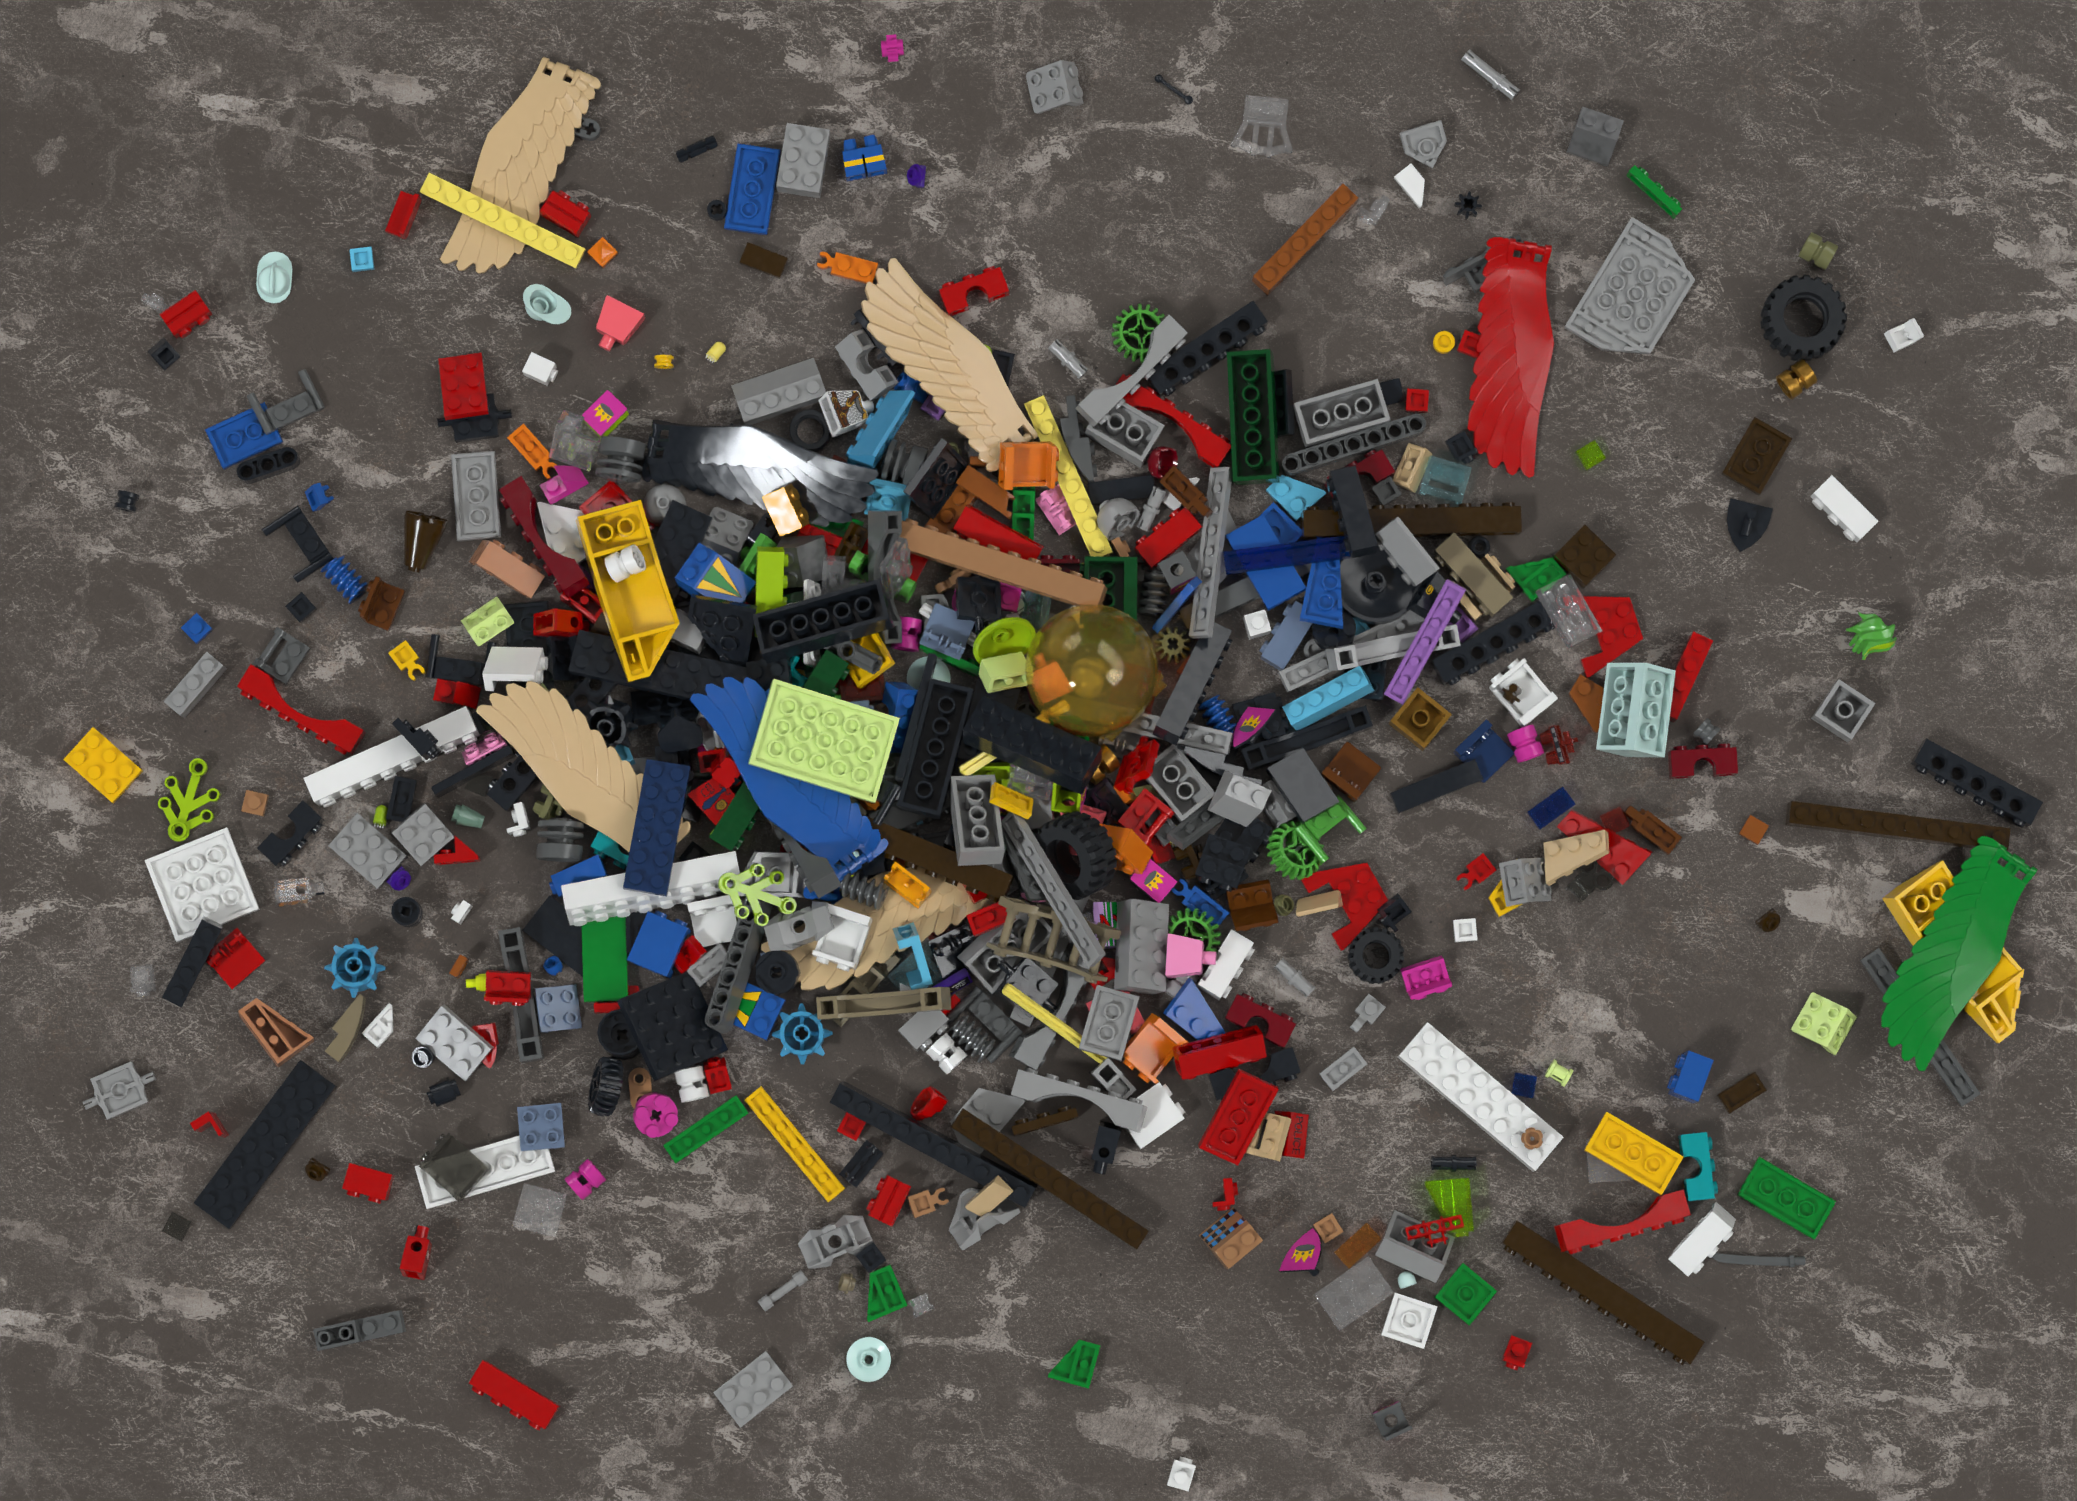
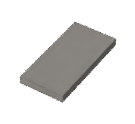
M495 451L451 454L457 541L502 538Z

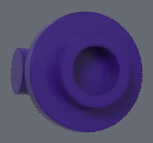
M914 164L907 172V180L910 185L924 188L926 166Z
M401 866L386 882L394 890L399 891L409 885L411 876Z

